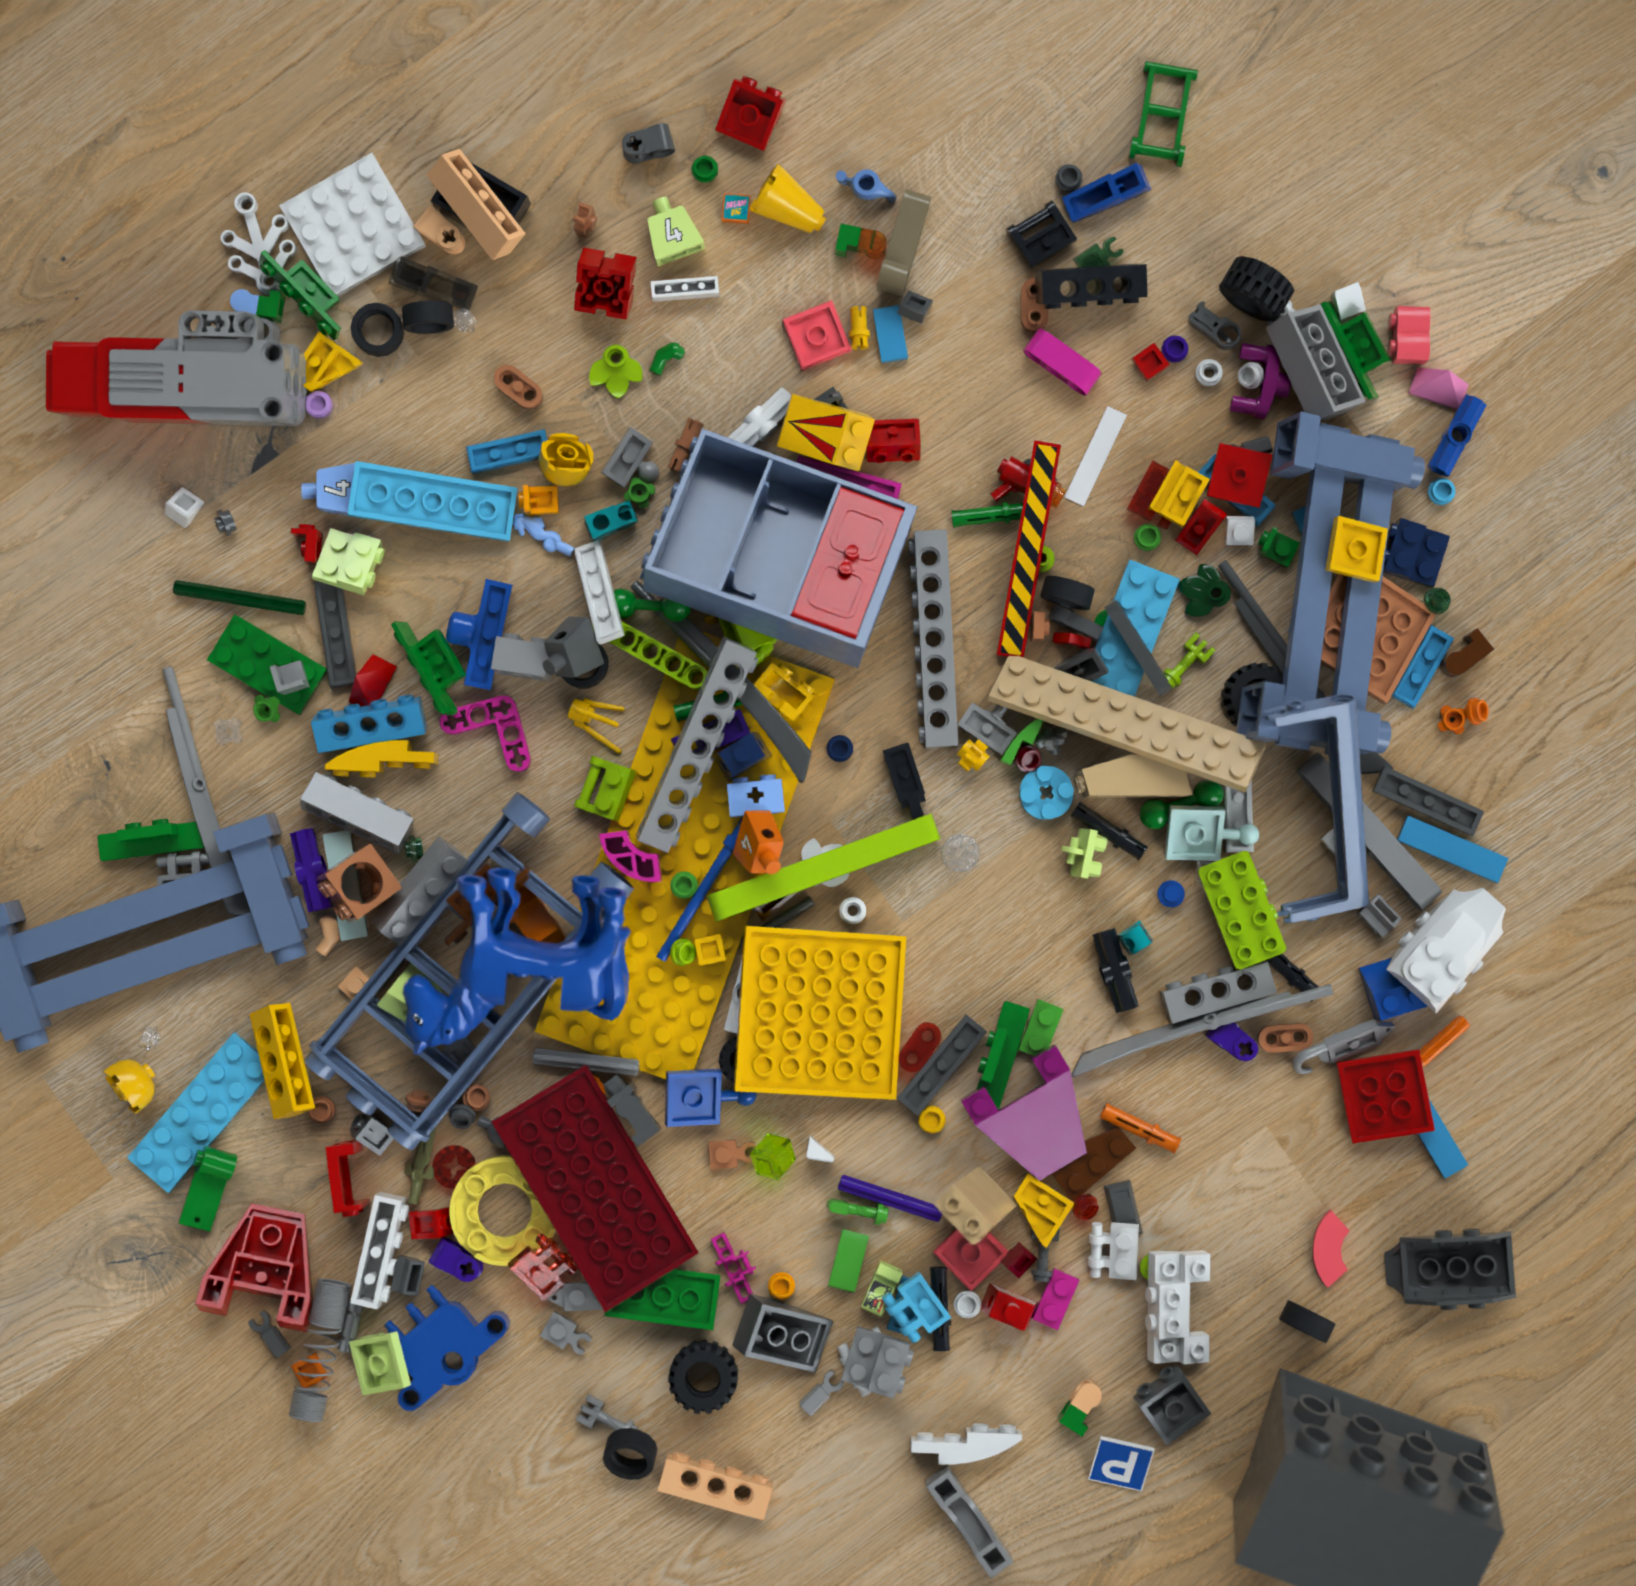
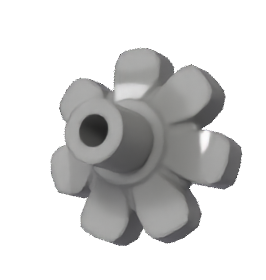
M1050 727L1043 729V734H1039L1035 738L1036 747H1045L1046 750H1050L1051 755L1059 754L1061 752L1059 745L1064 744V738L1068 737L1067 729L1054 728L1053 731H1051Z

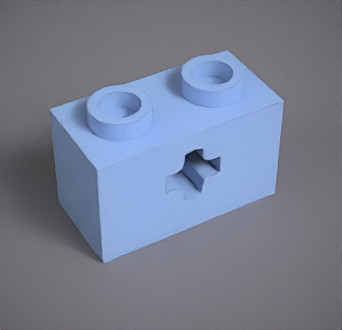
M775 774L759 776L760 781L749 782V777L733 778V784H727L730 817H743L745 811L770 810L772 814L785 813L782 779H776ZM755 788H758L759 793H764V797H760L758 803H754L753 799L748 798V794H752Z

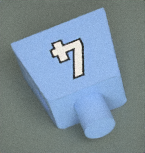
M355 463L317 470L316 483H302V499H316L317 508L322 512L347 516Z

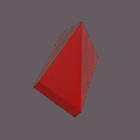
M372 654L356 674L348 702L359 704L360 707L369 706L375 700H380L398 666Z

